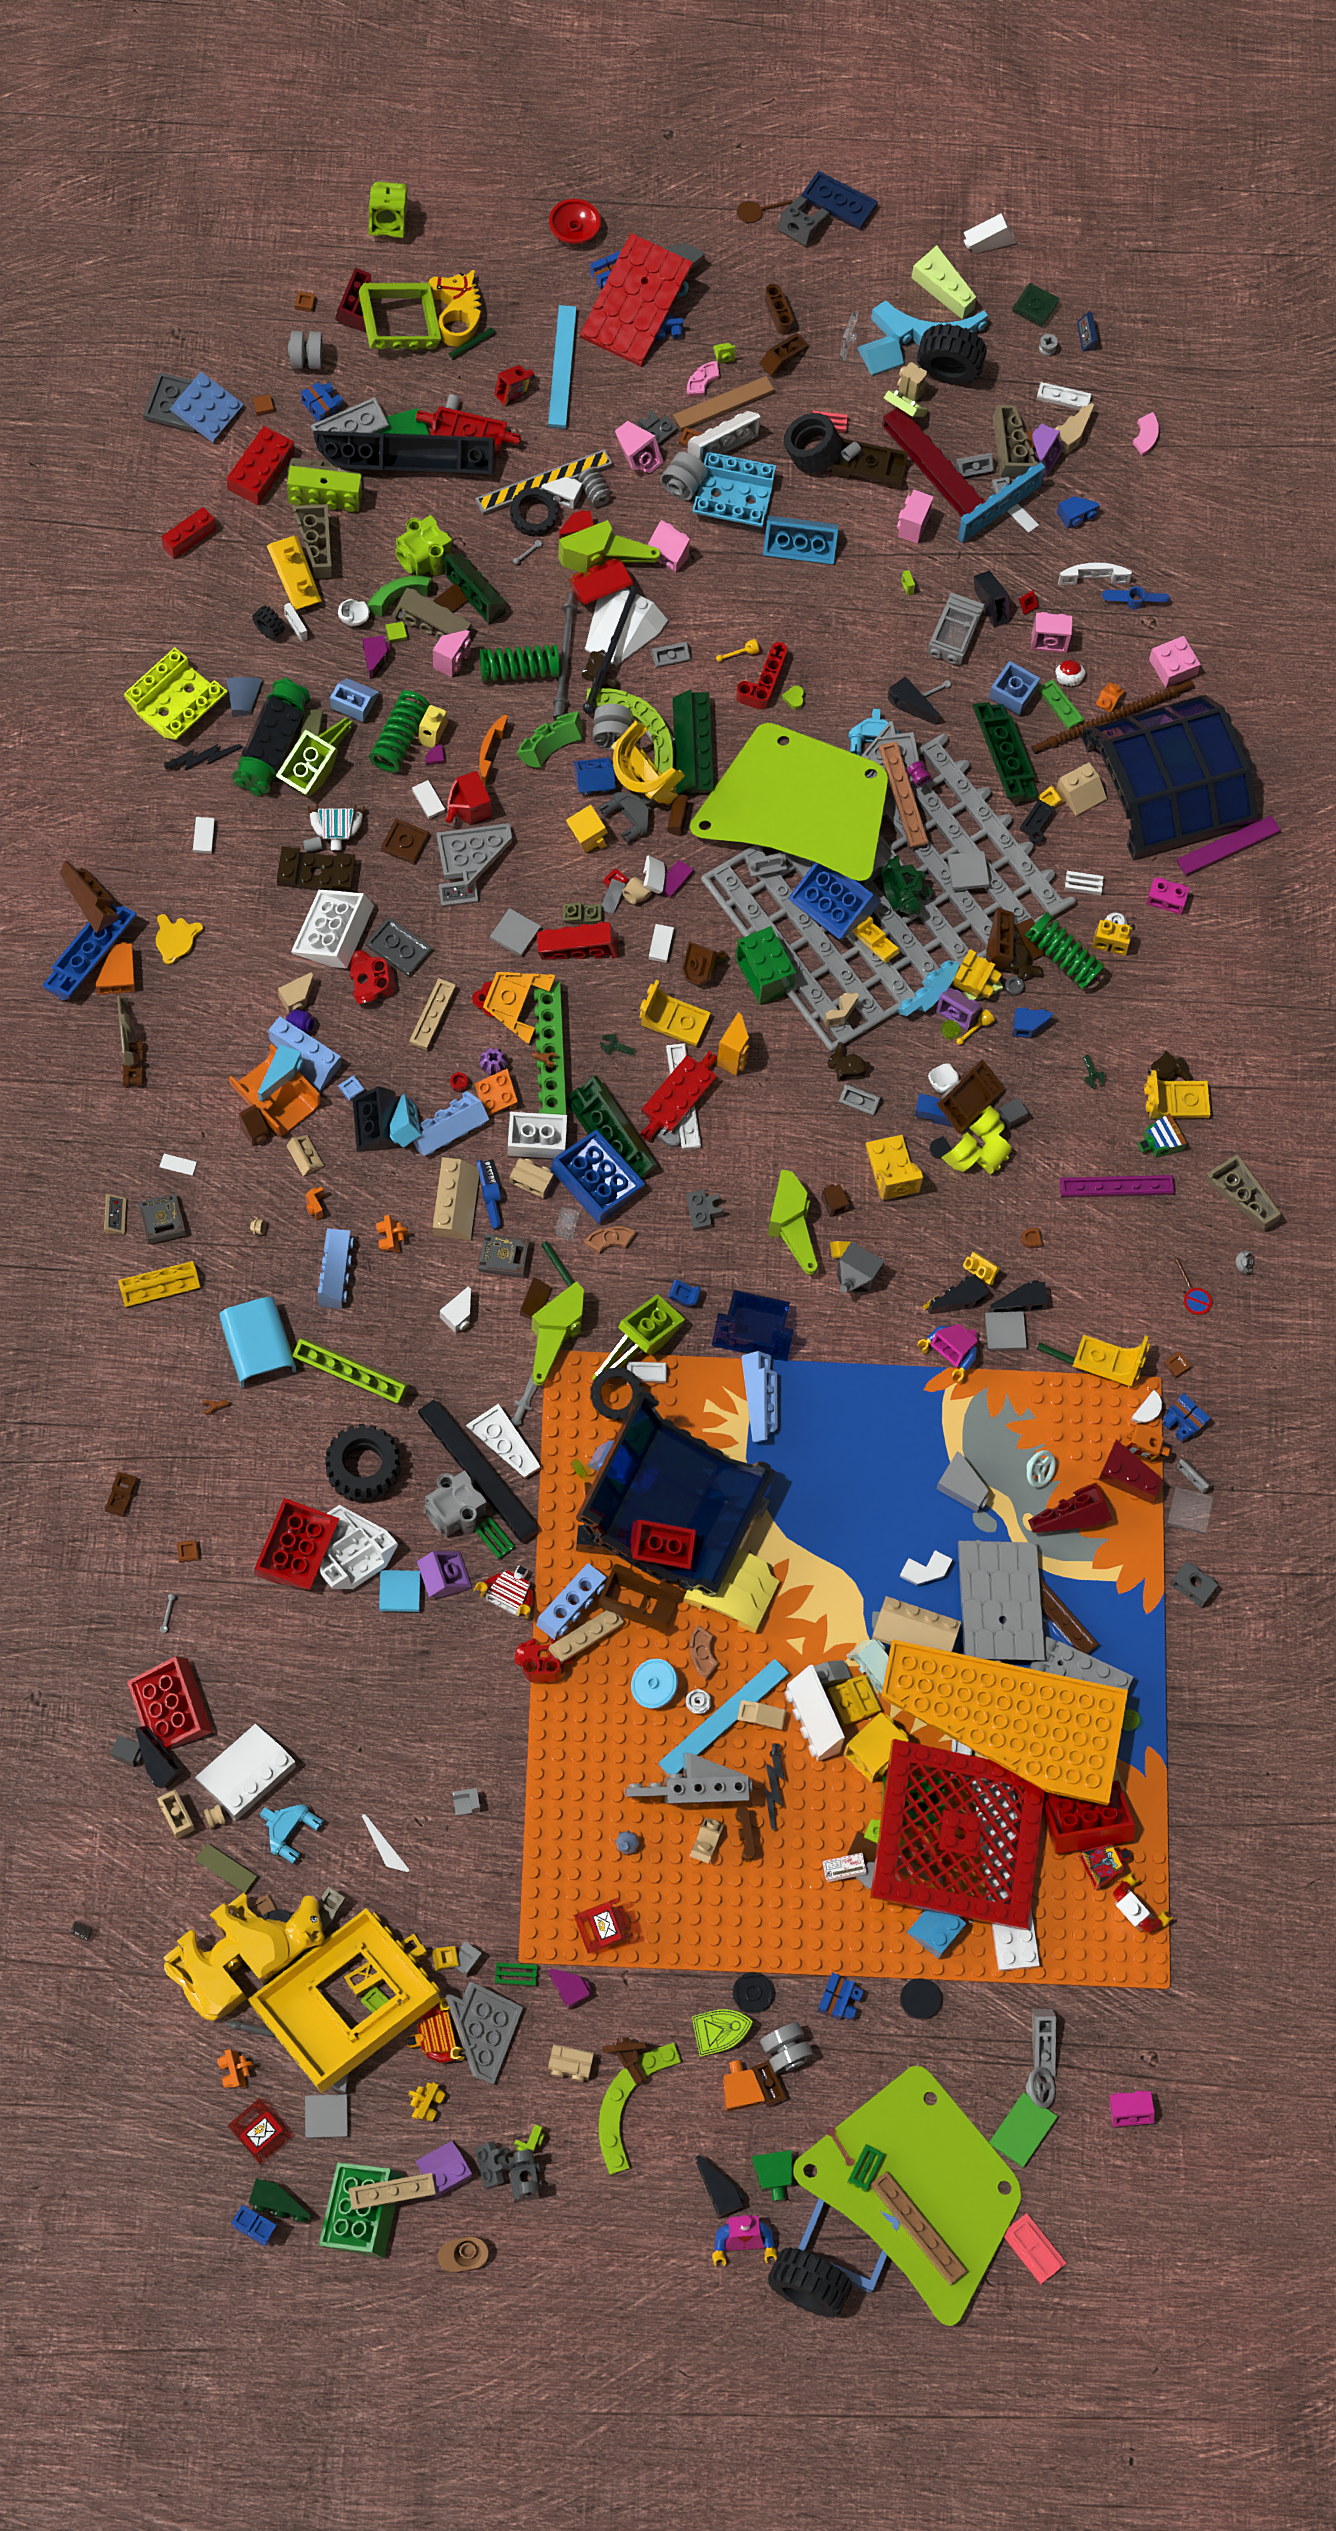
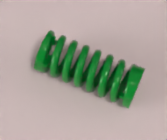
M546 644L543 650H541L540 646L535 645L533 653L529 646L524 647L523 653L519 646L515 647L514 653L510 647H506L504 656L501 648H496L494 655L490 648L479 650L482 682L491 680L489 662L494 681H497L499 678V663L502 679H508V667L510 664L512 679L516 680L518 678V660L523 679L527 678L528 661L531 677H537V662H539L541 677L545 678L547 676V658L550 667L549 676L559 677L557 644L551 645V648Z
M409 690L401 691L394 709L391 711L390 717L387 719L386 725L383 727L382 733L379 735L378 741L369 755L370 761L377 768L390 773L399 771L400 765L403 763V757L407 755V750L411 747L410 742L415 739L414 734L419 731L418 726H420L422 718L430 705L422 695ZM405 698H412V699H415V701H414V702H413V701H409V700H406ZM417 700L420 701L424 705V707L415 702H417ZM377 756H379V757H380L382 760H384L385 762L394 765V767L386 766V765L384 764V761L381 762V761L377 758Z
M1047 911L1025 936L1028 939L1031 938L1032 943H1036L1044 936L1038 945L1039 950H1043L1052 943L1046 950L1045 955L1050 957L1059 950L1052 959V962L1055 964L1067 956L1059 968L1065 970L1074 963L1067 972L1068 977H1072L1082 969L1074 979V983L1083 989L1105 965L1098 959L1095 961L1096 957L1094 954L1086 957L1088 954L1087 948H1082L1078 951L1081 942L1075 941L1071 944L1074 936L1069 934L1064 937L1067 932L1065 927L1056 931L1060 924L1058 920L1048 925L1054 917Z

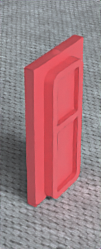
M1027 2213L1016 2222H1013L1003 2236L1040 2284L1052 2275H1055L1059 2269L1067 2264Z

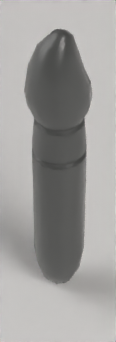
M239 2020L226 2022L230 2028L235 2030L240 2029L268 2037L275 2036L266 2027L247 2024Z

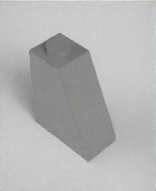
M957 1451L938 1482L936 1489L977 1512L980 1507L984 1508L989 1498L986 1496L989 1490L962 1454Z

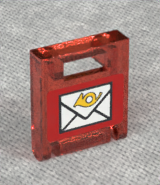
M620 1898L574 1915L588 1954L634 1936L632 1932L626 1935L623 1933V1931L631 1928L623 1905L613 1907V1904L620 1902ZM584 1922H589L595 1938L594 1941H590Z
M260 2098L227 2125L258 2164L263 2162L258 2156L259 2153L266 2159L285 2143L284 2139L280 2136L282 2133L287 2139L291 2137L290 2133ZM254 2109L258 2116L243 2128L239 2121Z

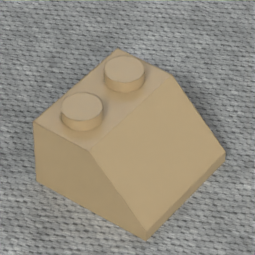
M1090 762L1060 777L1056 789L1076 817L1107 800L1100 776Z

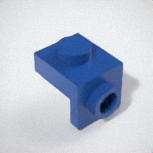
M676 1279L672 1283L667 1298L687 1308L699 1301L701 1287H691Z

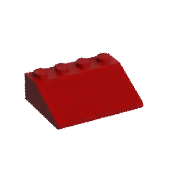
M284 1498L254 1568L255 1576L271 1582L310 1590L340 1518Z
M175 1656L127 1681L141 1725H147L167 1750L195 1741L213 1732L188 1658Z
M1119 1780L1112 1782L1108 1805L1048 1792L1044 1793L1043 1809L1055 1854L1134 1841L1135 1824Z

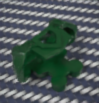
M899 855L890 859L882 869L881 883L893 911L900 910L906 914L919 915L921 905L916 897L920 896L923 900H929L933 891L931 887L924 884L926 874L923 871H917L913 865L901 866Z

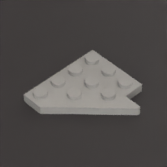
M890 721L862 754V757L875 761L885 770L879 745L897 741L910 785L914 784L913 777L908 774L907 769L911 764L919 761L914 733L895 734L893 721ZM869 769L865 772L867 778H874L877 775L874 769ZM889 780L887 782V787H891Z
M510 824L436 833L444 879L463 877L465 889H469L512 843Z
M469 1982L462 2000L451 1994H447L446 1999L473 2077L494 2085L523 2007L473 1982Z

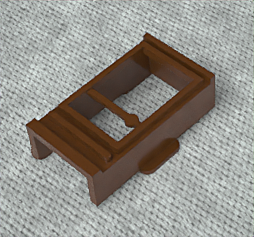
M615 1564L600 1595L597 1608H602L639 1622L664 1634L677 1604L680 1588L666 1582L656 1584L635 1576L634 1571L630 1568ZM616 1584L643 1594L644 1597L640 1607L637 1608L611 1599L610 1597ZM647 1596L657 1600L652 1614L642 1610Z

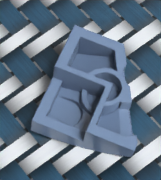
M255 677L226 678L232 716L251 715L253 704L258 696L259 687L262 685V679Z

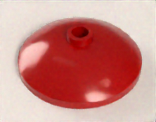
M581 199L561 201L554 206L549 215V227L553 235L569 244H582L590 241L597 235L601 225L598 210L591 203Z

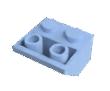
M346 678L337 684L330 697L331 709L364 722L379 695V691Z

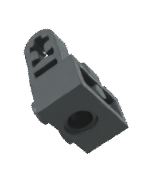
M800 195L781 213L777 229L806 246L829 219L830 212L821 208L813 217L808 216L803 211L806 209L809 200Z
M533 2150L514 2152V2157H508V2163L514 2164V2167L510 2169L514 2203L539 2199V2193H543L541 2180H537L536 2172H540L538 2159H534ZM523 2173H528L532 2179L529 2182H522L520 2176Z

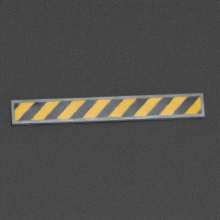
M604 449L476 498V503L482 515L511 505L514 496L518 495V492L522 489L523 491L527 487H539L541 489L543 484L564 477L578 480V475L585 469L596 467L597 472L612 467V462Z

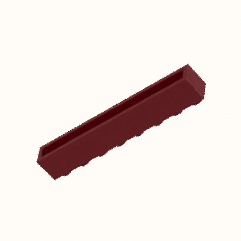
M897 407L883 416L882 427L903 451L909 452L908 457L961 518L965 514L973 512L979 504L985 503V500L975 492L974 487L965 481L964 476L957 472L952 462L943 456L942 451L938 447L936 448L931 438L922 432L919 424L915 423L908 413Z

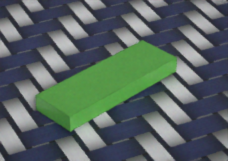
M1053 679L1038 687L1040 695L1068 731L1069 728L1073 729L1074 726L1077 727L1078 724L1084 722V718Z

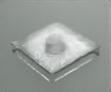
M857 312L851 314L842 337L839 358L843 361H846L852 343L856 341L859 313Z
M1175 1487L1167 1525L1205 1535L1214 1497Z

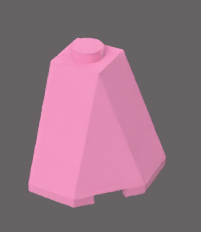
M629 421L615 430L619 445L631 469L651 473L663 464L655 435Z

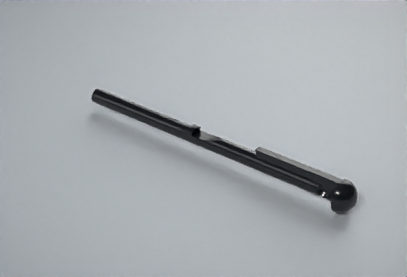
M632 586L616 629L610 639L611 642L602 666L598 670L586 704H583V711L586 714H593L596 710L594 704L638 591V588Z

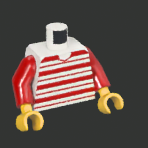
M518 1566L514 1574L505 1570L503 1573H497L484 1582H478L473 1590L474 1592L476 1590L481 1591L480 1597H484L486 1593L487 1601L518 1617L520 1614H525V1619L529 1618L530 1610L534 1604L530 1582L525 1580L529 1571L522 1566Z
M1133 1872L1129 1873L1113 1892V1897L1116 1899L1114 1904L1139 1932L1143 1930L1149 1933L1161 1926L1166 1927L1173 1917H1167L1165 1914L1168 1911L1163 1910L1158 1917L1154 1918L1129 1890L1139 1882V1879H1133Z

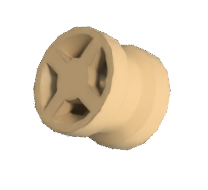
M219 1804L215 1805L213 1809L203 1810L210 1829L214 1828L216 1824H225Z

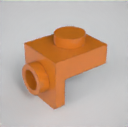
M1109 682L1101 691L1096 705L1108 712L1113 711L1125 690L1119 685Z
M323 1187L312 1188L305 1194L306 1203L308 1204L306 1209L310 1216L314 1215L316 1220L323 1217V1210L317 1201L325 1196Z

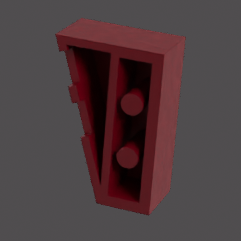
M355 268L337 309L335 321L366 332L359 290L363 283H371V274Z
M1116 1439L1098 1480L1149 1503H1153L1163 1479Z

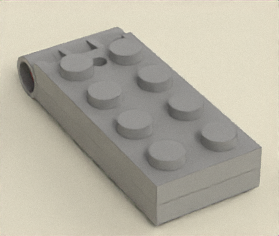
M1043 1637L1044 1660H1033L1029 1669L1126 1690H1128L1134 1677L1060 1641L1056 1642L1049 1637Z

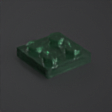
M1029 283L1013 306L1012 312L1042 327L1059 303L1060 298Z

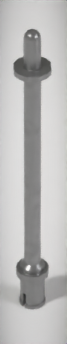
M574 592L568 593L567 604L562 605V610L566 612L558 691L557 697L553 699L554 712L552 718L556 721V717L564 715L565 706L567 705L564 693L573 613L578 611V607L574 604Z

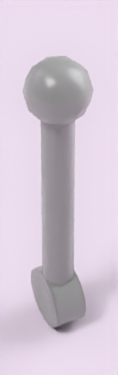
M537 540L535 545L518 558H514L513 563L518 565L520 560L534 549L541 548L542 542Z
M946 680L943 685L921 694L926 697L943 688H950L951 682Z
M173 1593L168 1595L169 1602L164 1623L160 1627L162 1634L168 1632L167 1623L172 1602L176 1598Z

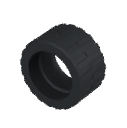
M810 413L798 417L790 424L784 435V446L796 467L803 472L818 473L826 470L839 459L843 448L842 439L833 422L822 413ZM818 436H825L816 447L802 450L809 440Z

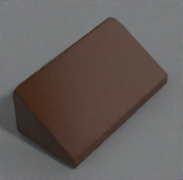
M455 583L434 599V601L441 607L450 609L453 613L464 605L468 599Z
M533 1277L520 1309V1316L532 1320V1316L545 1306L552 1287Z

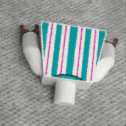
M316 805L315 810H310V806H308V813L311 825L317 835L323 837V840H331V851H341L342 840H349L361 826L362 818L365 814V806H363L362 810H357V805L354 806V809H319V806Z

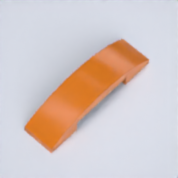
M503 715L491 726L481 746L479 772L485 786L491 772V761H487L495 738L503 739L508 725V715Z

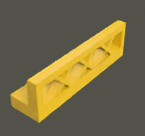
M193 1261L118 1280L125 1307L200 1288Z
M412 1934L400 1943L405 1948L407 1943L412 1940L414 1941L417 1948L405 1954H410L417 1962L427 1956V1951L423 1944H420L415 1934ZM369 1962L344 1976L356 1998L384 1982L378 1972L373 1975L368 1974L370 1966H372ZM355 1975L365 1976V1979L355 1986L350 1980Z

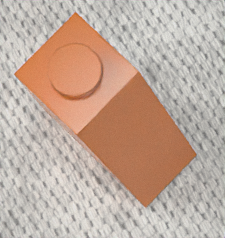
M121 942L112 946L96 982L97 995L135 992L132 944Z

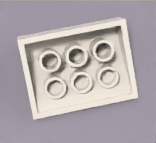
M318 890L291 952L330 967L347 968L374 905L364 893Z
M810 1665L787 1684L785 1697L788 1703L792 1702L794 1707L792 1710L796 1721L799 1720L802 1725L800 1730L804 1739H808L810 1743L808 1748L811 1756L816 1757L817 1761H821L840 1753L845 1737L813 1665Z
M254 1724L201 1771L195 1779L237 1821L296 1768V1764L293 1758L259 1726Z

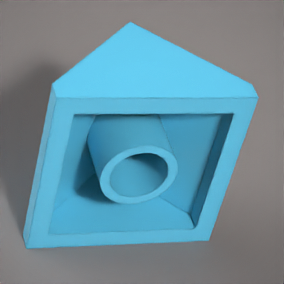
M887 336L857 348L872 376L904 365L899 341L894 337Z

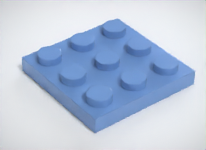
M200 372L171 406L170 411L213 443L244 404L204 373Z

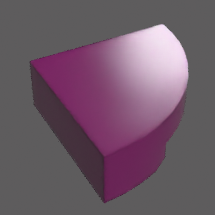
M442 744L436 745L428 751L425 760L426 765L444 763Z

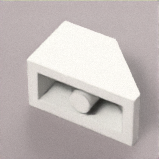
M564 477L543 484L541 490L545 489L548 494L551 493L557 504L574 509L582 493V483L576 479Z
M469 1286L440 1310V1318L455 1333L459 1330L463 1331L469 1325L471 1288Z

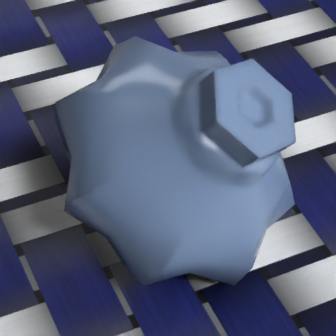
M629 1830L619 1832L618 1838L615 1840L618 1851L623 1852L625 1855L636 1853L637 1847L640 1845L637 1835L632 1834Z

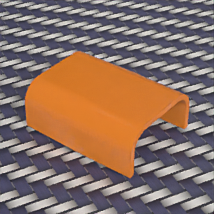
M271 1044L269 1045L270 1054L264 1062L238 1082L230 1076L229 1083L250 1107L255 1104L263 1120L278 1136H282L313 1113L319 1106L321 1099L319 1092L297 1070L293 1078L263 1102L259 1101L258 1091L277 1051Z

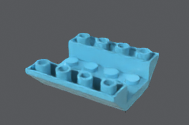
M707 452L704 465L708 474L699 486L692 513L762 527L771 496L776 465ZM719 492L721 495L719 497L712 496V493ZM753 499L755 500V503L749 504L746 502V500Z

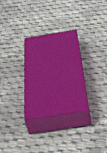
M678 859L665 875L662 893L672 898L693 873V869Z

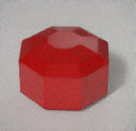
M456 1072L451 1075L450 1086L454 1091L461 1092L467 1089L468 1078L465 1073Z

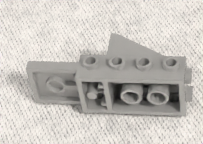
M683 1753L684 1777H682V1774H669V1778H664V1786H662L661 1782L649 1783V1787H642L641 1783H630L629 1788H624V1796L664 1795L665 1803L749 1800V1792H752V1780H749L745 1774L691 1753Z

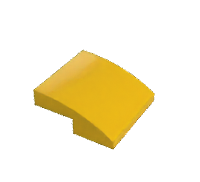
M865 1675L849 1679L843 1684L826 1690V1694L842 1727L881 1711Z

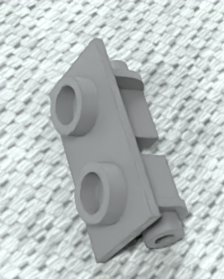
M782 853L746 860L751 877L787 870L785 864L786 856Z

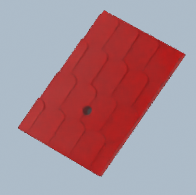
M631 233L582 328L580 338L642 367L693 262Z

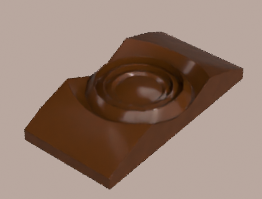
M982 1059L965 1072L960 1080L942 1095L937 1102V1106L956 1131L961 1133L1005 1088Z

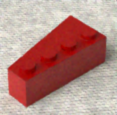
M599 922L593 925L582 924L578 927L565 926L561 929H544L537 932L538 954L542 960L567 959V956L576 959H584L585 956H595V959H603V955H612V958H618V938L610 922Z

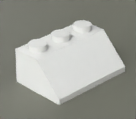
M510 1112L508 1156L555 1158L564 1152L567 1115Z

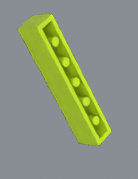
M305 1337L299 1339L292 1356L396 1403L403 1402L410 1385Z

